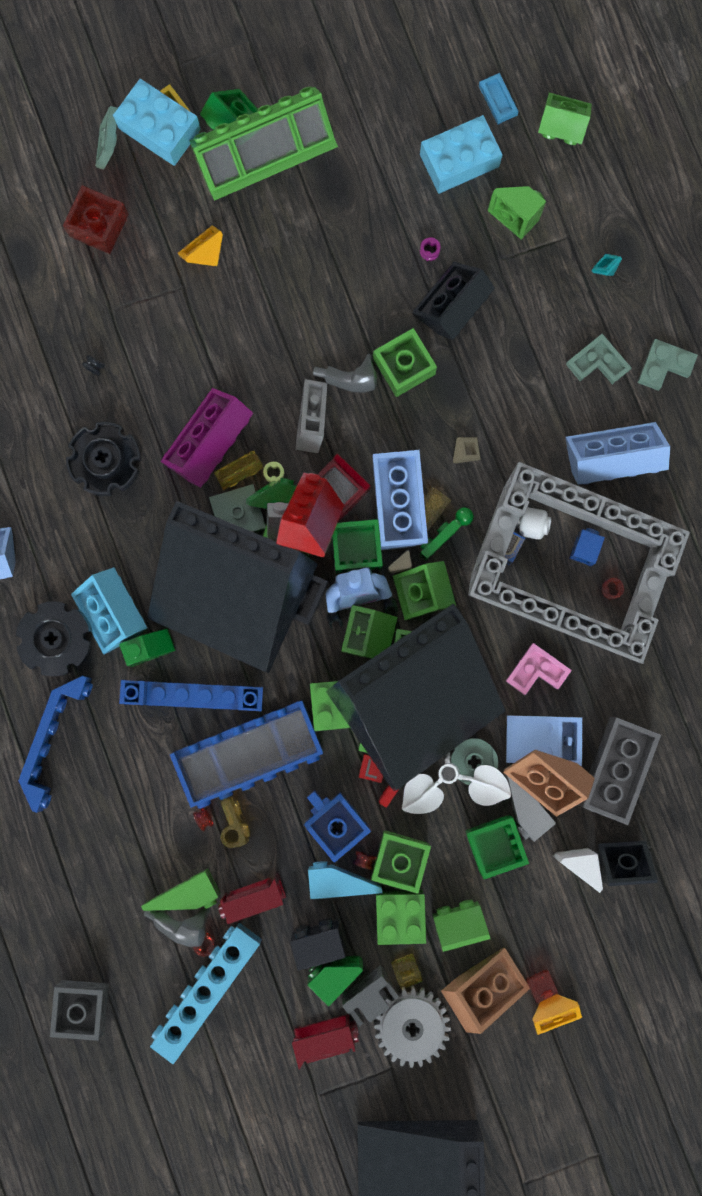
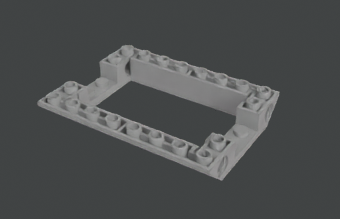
M518 462L502 490L471 573L468 595L643 664L658 623V619L653 618L666 578L675 576L690 532ZM528 498L650 547L621 630L500 581L497 582L500 573H503L508 561L504 557L520 516L525 515L528 507Z

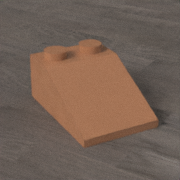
M533 750L504 769L503 772L556 817L587 800L595 779L578 763L538 750Z
M502 948L459 975L441 992L465 1031L481 1034L522 997L530 987L507 950Z

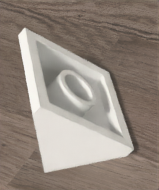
M589 848L555 852L553 854L555 859L599 893L602 891L603 887L597 853Z

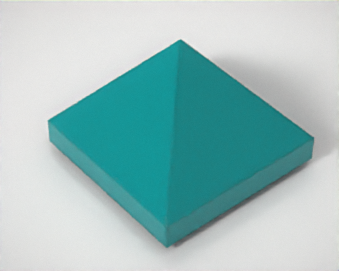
M605 254L591 271L596 274L614 276L622 258L621 256Z

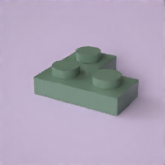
M603 334L566 363L567 367L579 381H582L598 368L612 385L632 369Z
M654 339L637 383L659 391L667 371L688 378L691 375L698 355Z

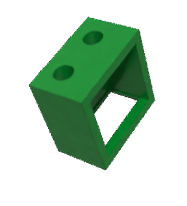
M378 519L337 523L333 533L336 573L350 572L363 568H369L370 570L382 569Z
M507 815L465 830L483 879L529 864L512 816Z

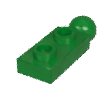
M466 507L460 508L456 512L455 520L450 524L446 521L437 530L439 535L434 540L428 538V543L421 545L423 550L420 556L427 561L461 526L471 524L474 519L472 510Z

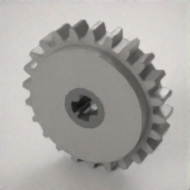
M414 986L411 987L410 992H407L405 987H402V994H399L397 999H391L386 996L385 1001L389 1005V1009L376 1018L380 1021L374 1022V1028L380 1029L375 1032V1038H382L378 1042L379 1048L385 1046L384 1055L387 1056L391 1053L392 1062L399 1058L400 1066H403L405 1061H409L410 1068H413L414 1062L417 1061L419 1066L422 1067V1060L425 1059L431 1063L432 1055L438 1058L440 1056L438 1049L445 1050L446 1048L443 1040L449 1041V1035L445 1032L451 1031L450 1025L445 1024L450 1021L449 1015H443L447 1011L446 1007H439L441 1000L439 998L433 1000V992L431 991L425 995L424 988H421L419 993L416 992ZM410 1023H415V1030H409Z

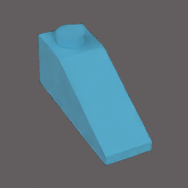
M326 861L314 862L313 866L308 869L310 899L382 893L381 884L335 865H327Z

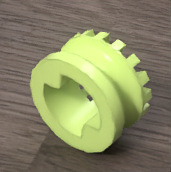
M269 462L263 470L264 477L268 482L273 480L280 482V478H284V469L278 462ZM270 468L280 469V475L277 478L275 476L270 478L267 473Z

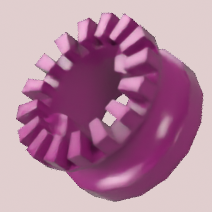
M431 237L422 241L420 254L424 260L432 261L438 258L441 248L439 241ZM430 245L436 248V252L431 254L430 251H425L424 248Z

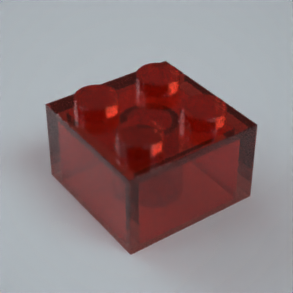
M82 185L63 227L69 237L110 254L129 214L124 203Z

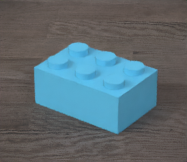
M142 79L138 80L113 114L116 124L121 131L174 166L189 147V141L193 140L194 136L201 130L195 114Z
M484 115L422 141L420 156L438 194L499 168L502 153Z

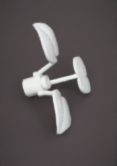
M449 752L446 754L445 765L439 770V779L435 783L426 774H419L406 783L402 810L414 814L434 811L441 805L444 799L442 790L437 786L442 782L451 784L457 779L472 781L469 785V794L474 802L483 806L494 805L510 798L511 790L504 775L490 765L478 766L475 769L474 777L461 775L459 768L455 764L450 763Z

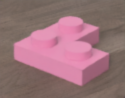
M532 643L506 679V682L526 695L538 677L555 689H559L572 670Z

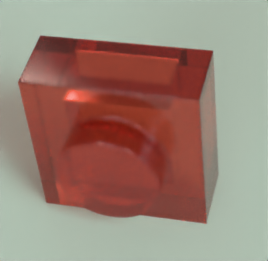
M547 969L525 979L536 1003L558 994L557 988Z

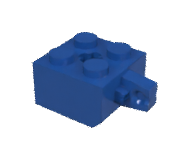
M313 791L307 797L314 808L310 810L313 816L305 821L304 826L334 863L371 832L369 825L341 792L332 800L328 797L322 800L316 791ZM337 821L339 823L340 821L343 823L341 832H338V830L334 832L332 830L333 822Z

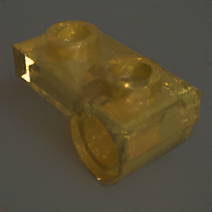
M232 797L223 800L221 805L229 825L222 831L221 841L228 848L243 846L249 842L248 837L251 834L247 824H242L239 815L242 814L241 807L238 801H233ZM227 831H237L239 839L235 842L228 840Z

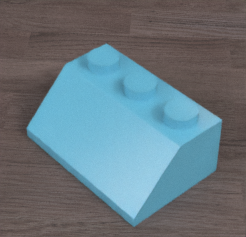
M115 568L93 574L71 594L79 610L89 621L92 634L103 654L120 646V643L137 637L147 629L144 619L139 614L132 597L128 594Z

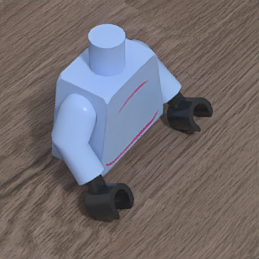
M369 568L352 570L337 575L335 583L326 591L327 610L330 612L327 615V621L330 628L333 629L332 623L338 621L340 627L343 626L342 619L337 611L352 608V605L359 606L384 599L383 607L385 614H388L389 607H394L395 611L398 612L396 599L391 597L392 593L386 578L383 575L372 573Z

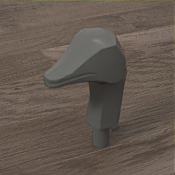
M367 354L364 362L355 371L344 372L328 366L327 369L314 367L313 376L325 378L326 383L347 391L365 393L375 390L377 386V374L374 369L372 354Z
M203 908L195 916L185 919L183 922L172 919L162 910L160 912L155 910L145 911L144 916L153 920L154 926L174 942L187 947L202 946L205 940L206 923L210 908Z

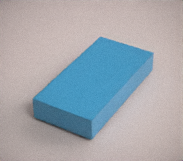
M500 73L479 82V88L497 124L518 116L519 111Z

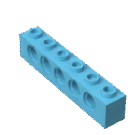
M238 923L235 928L231 926L223 936L226 940L221 948L218 945L209 956L212 961L207 967L202 965L194 976L197 979L193 987L190 985L186 987L180 996L183 1001L178 1007L175 1004L166 1015V1018L169 1019L164 1027L159 1025L151 1036L154 1041L150 1047L172 1064L181 1055L261 943L262 939L241 923ZM235 946L240 954L236 957L230 956L227 948ZM221 966L225 970V975L217 976L213 968ZM199 987H208L211 994L208 996L202 995L199 992ZM185 1007H194L196 1014L193 1016L188 1015L185 1012ZM170 1027H179L182 1031V1034L174 1035L171 1032Z

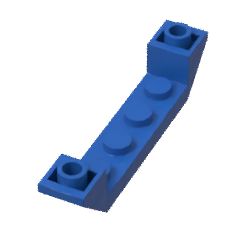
M81 676L51 692L18 780L33 812L43 811L51 801L52 796L49 795L51 788L35 783L34 780H37L42 772L40 764L43 757H46L49 753L51 745L48 743L51 735H54L58 729L59 722H57L59 713L64 711L67 704L65 697L69 696L77 700H84L85 696L88 697L93 687V684H91L92 678Z
M121 680L119 704L262 711L263 687Z

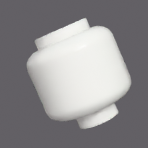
M528 507L525 515L519 517L516 527L519 528L520 535L523 537L542 539L544 535L549 533L551 517H548L545 510Z

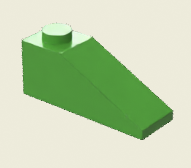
M206 869L145 902L141 907L143 911L198 909L202 906L207 909L218 902L217 898L221 892L209 869Z

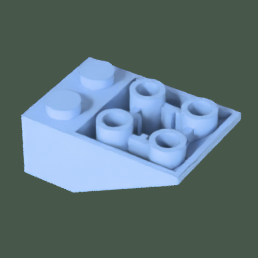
M507 715L506 763H515L533 750H538L582 766V718Z

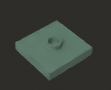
M113 106L108 108L99 129L95 166L103 170L114 152L117 141V124L113 114L118 108Z
M253 484L209 497L215 517L254 533L265 530L266 527L261 508L246 504V499L256 492Z

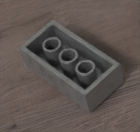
M610 717L589 772L595 778L589 798L578 805L628 825L661 735L617 717Z

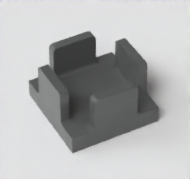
M381 965L343 993L342 1006L348 1014L352 1015L359 1026L364 1024V1018L357 1008L362 1011L369 1022H372L389 1009V1005L385 1001L387 993L383 987L388 989L394 999L399 997L398 990L388 978L386 971Z

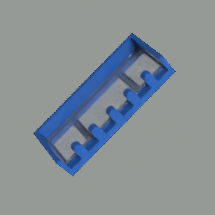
M300 700L171 753L170 757L190 807L197 806L200 809L210 805L211 799L219 797L222 800L232 796L233 790L241 788L244 791L254 787L255 781L263 779L264 782L277 777V772L285 770L286 773L299 768V763L307 761L308 764L321 759L320 755L324 751L314 731L303 700Z

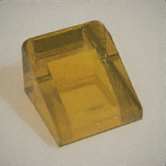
M413 953L391 962L401 989L402 987L406 988L423 981Z

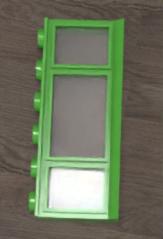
M305 87L297 95L282 97L274 105L261 106L253 114H243L237 117L236 121L230 124L222 123L216 126L215 130L209 133H199L194 136L193 140L189 141L214 201L338 147L323 103L322 94L316 87Z

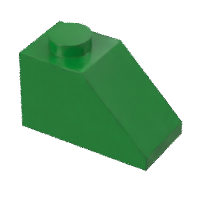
M280 478V482L273 480L248 497L246 504L267 509V503H289L297 485H294V480Z
M168 629L142 635L119 644L126 665L129 667H134L176 651Z

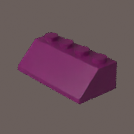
M212 388L160 462L187 481L201 488L208 481L216 465L222 461L228 448L234 444L240 431L248 424L253 412L236 397Z

